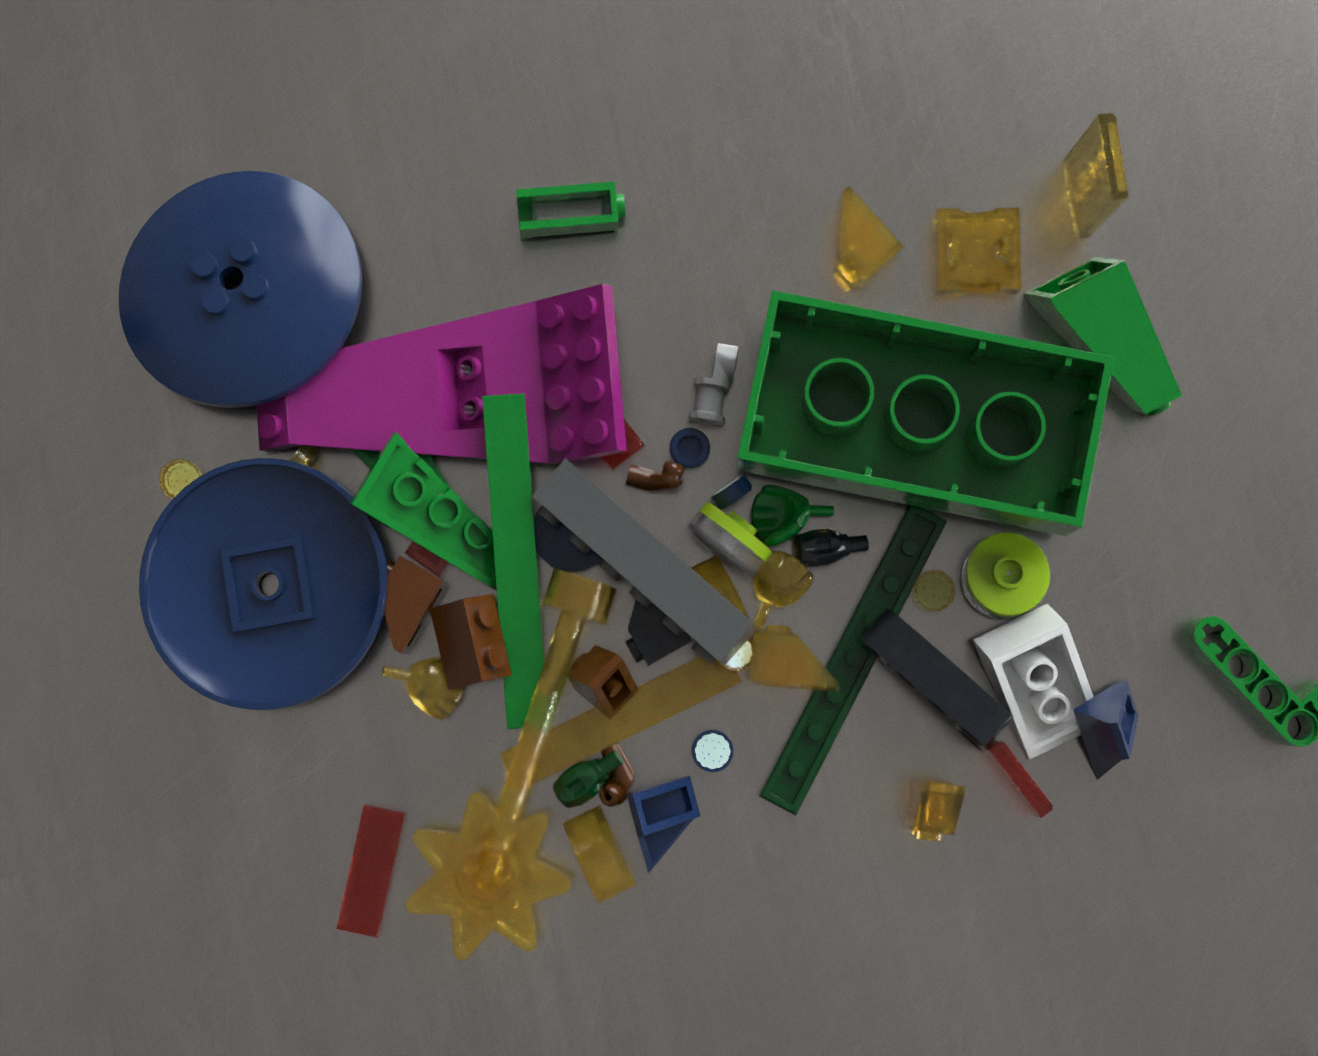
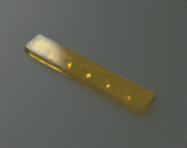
M698 657L638 686L636 694L611 720L594 707L499 755L516 791H519L707 700L742 681L736 669L726 664L724 666L717 659L710 665L702 657Z

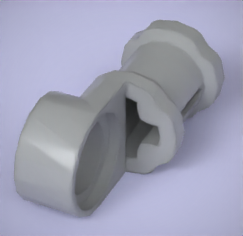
M718 343L713 377L694 378L693 385L697 387L694 410L689 412L688 415L690 421L707 425L725 424V417L722 416L725 392L730 390L731 382H734L739 346Z

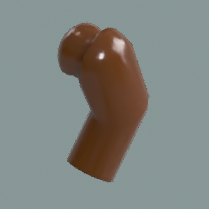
M672 461L664 463L661 473L631 464L625 484L652 492L675 490L684 481L681 478L685 469L683 465Z
M619 742L601 751L602 756L605 757L613 750H617L624 759L623 765L609 773L610 777L599 791L600 801L609 807L621 805L627 799V793L630 792L635 780L634 771Z

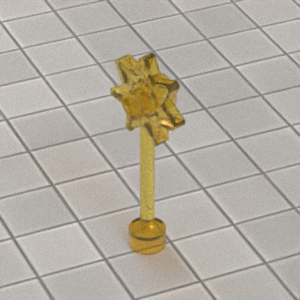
M553 570L542 605L561 611L496 810H494L486 794L477 791L471 794L468 799L459 832L420 828L413 834L414 844L432 867L435 874L408 898L406 909L414 914L451 915L453 953L458 960L467 959L492 929L523 950L532 951L538 943L532 903L566 893L572 886V879L568 874L536 858L550 821L549 816L545 812H537L520 820L585 621L588 620L606 625L617 589L567 571Z

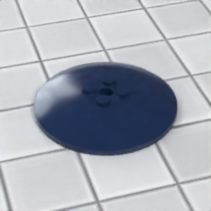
M241 171L217 175L197 182L170 198L148 219L134 239L126 256L119 284L118 301L122 328L131 350L144 369L159 383L179 396L199 404L226 408L248 407L267 403L290 394L308 383L339 352L349 336L360 305L362 292L361 262L355 241L342 217L325 198L307 185L289 177L269 172ZM235 272L243 273V281L239 287L233 290L225 289L224 283L230 274Z
M255 458L225 464L205 473L183 488L163 510L153 526L144 549L139 575V596L143 620L156 651L171 671L186 685L201 695L228 706L249 710H270L298 705L322 695L343 681L357 667L373 644L381 626L388 595L387 562L382 542L370 516L349 504L354 496L340 483L323 472L300 463L275 458ZM271 572L277 577L279 586L273 595L267 597L260 591L259 581L264 574Z

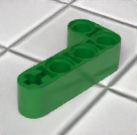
M1215 616L1196 618L1186 625L1183 638L1187 648L1275 741L1286 746L1304 747L1318 739V680L1308 682L1294 694L1222 618ZM1202 629H1212L1209 635L1212 643H1203L1202 639L1206 634ZM1227 645H1228L1227 648H1224V649H1222V650L1218 647V646H1227ZM1234 655L1241 658L1244 666L1243 672L1238 677L1231 674L1228 666L1230 659ZM1263 686H1267L1272 692V701L1266 708L1261 706L1258 701V692ZM1295 716L1301 724V731L1293 739L1288 733L1287 725L1289 720Z

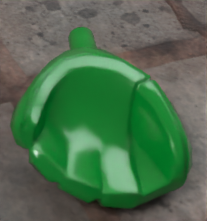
M767 484L755 496L751 509V523L757 529L756 534L764 545L769 547L777 546L798 535L800 530L809 521V515L833 516L834 507L809 505L808 498L798 492L781 486Z

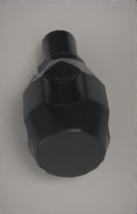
M831 529L810 530L796 535L793 541V551L797 563L811 567L832 564L844 557H848L850 553L866 552L869 549L866 535L848 537L847 534H841Z

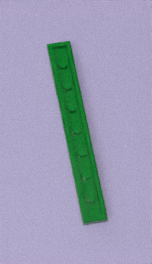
M525 393L482 396L498 615L512 673L511 676L503 677L507 729L548 727L549 714Z

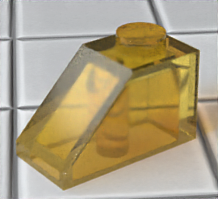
M848 186L843 190L839 200L836 258L839 260L837 267L851 283L857 281L864 287L900 255L904 246L852 188Z
M767 625L766 631L754 632L750 681L755 685L839 691L837 680L797 634L791 633V627Z
M911 778L907 828L912 831H918L917 839L942 841L943 834L954 835L965 795V786L954 782Z
M600 805L562 823L578 864L598 904L636 885L637 880Z

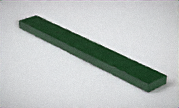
M907 506L758 795L759 797L795 816L797 815L877 659L859 639L887 608L899 616L947 523L945 519L921 507Z

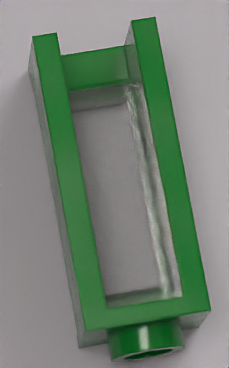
M615 181L516 189L521 240L540 236L612 230L617 232L619 219L626 218L624 194H616Z

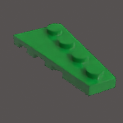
M392 432L349 504L489 588L495 589L496 575L492 529L468 508L462 499L433 472V469L406 444L397 432Z

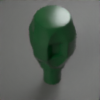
M613 750L600 760L596 758L593 761L588 760L574 764L565 770L553 784L556 797L567 808L583 805L595 797L604 786L606 780L610 777L609 773L624 764L623 757L617 750Z

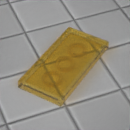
M1114 112L1098 114L1062 160L1075 239L1089 238L1129 196L1117 120Z

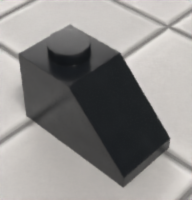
M635 600L628 625L631 638L626 640L625 643L637 663L644 659L647 665L650 666L692 642L685 631L678 637L660 621L665 613L655 604H652L647 609Z

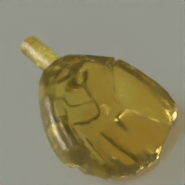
M772 550V554L765 563L757 558L754 560L752 572L753 589L756 600L762 602L754 622L758 630H763L772 607L781 609L796 603L813 584L814 575L812 572L808 571L800 560L786 552Z
M441 656L413 663L409 671L383 666L381 676L406 681L405 689L413 703L420 710L434 718L446 719L450 712L459 704L463 695L464 687L448 690Z

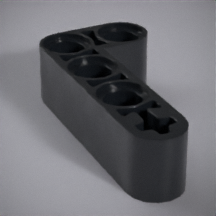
M887 608L859 639L869 651L954 723L956 730L980 751L984 752L1011 722L1012 714L999 701L892 610Z

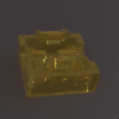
M1020 207L996 208L986 212L961 211L960 208H937L933 215L935 295L1017 294L1022 289ZM946 238H950V261H947ZM992 244H998L999 252L997 256H1004L1005 258L1003 266L1002 259H992L994 253Z

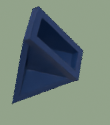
M1126 680L1114 684L1073 709L1097 780L1121 760L1130 759L1139 715Z
M690 776L627 793L636 833L648 872L654 868L692 820L700 817Z

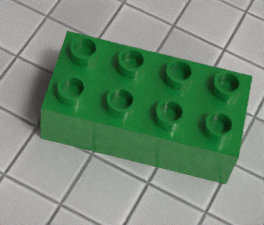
M772 290L737 457L738 471L1067 536L1083 526L1115 357Z

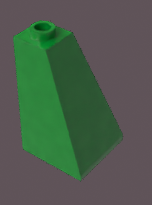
M1095 257L1024 293L1027 301L1073 349L1115 357L1109 387L1131 410L1148 414L1149 416L1156 415L1171 407L1170 402L1182 396L1125 260Z

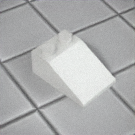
M1048 604L973 639L985 672L1000 703L1013 716L1010 724L1029 760L1082 735L1073 709L1094 696L1069 627Z

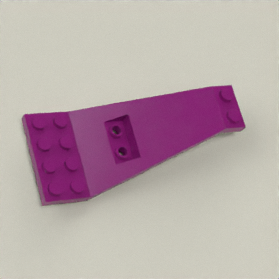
M599 284L521 305L341 348L332 361L308 383L279 399L256 405L259 451L274 452L301 445L381 451L391 433L397 432L416 454L487 459L482 396L525 393L531 463L560 465L565 458L569 462L625 452L627 447L612 286Z

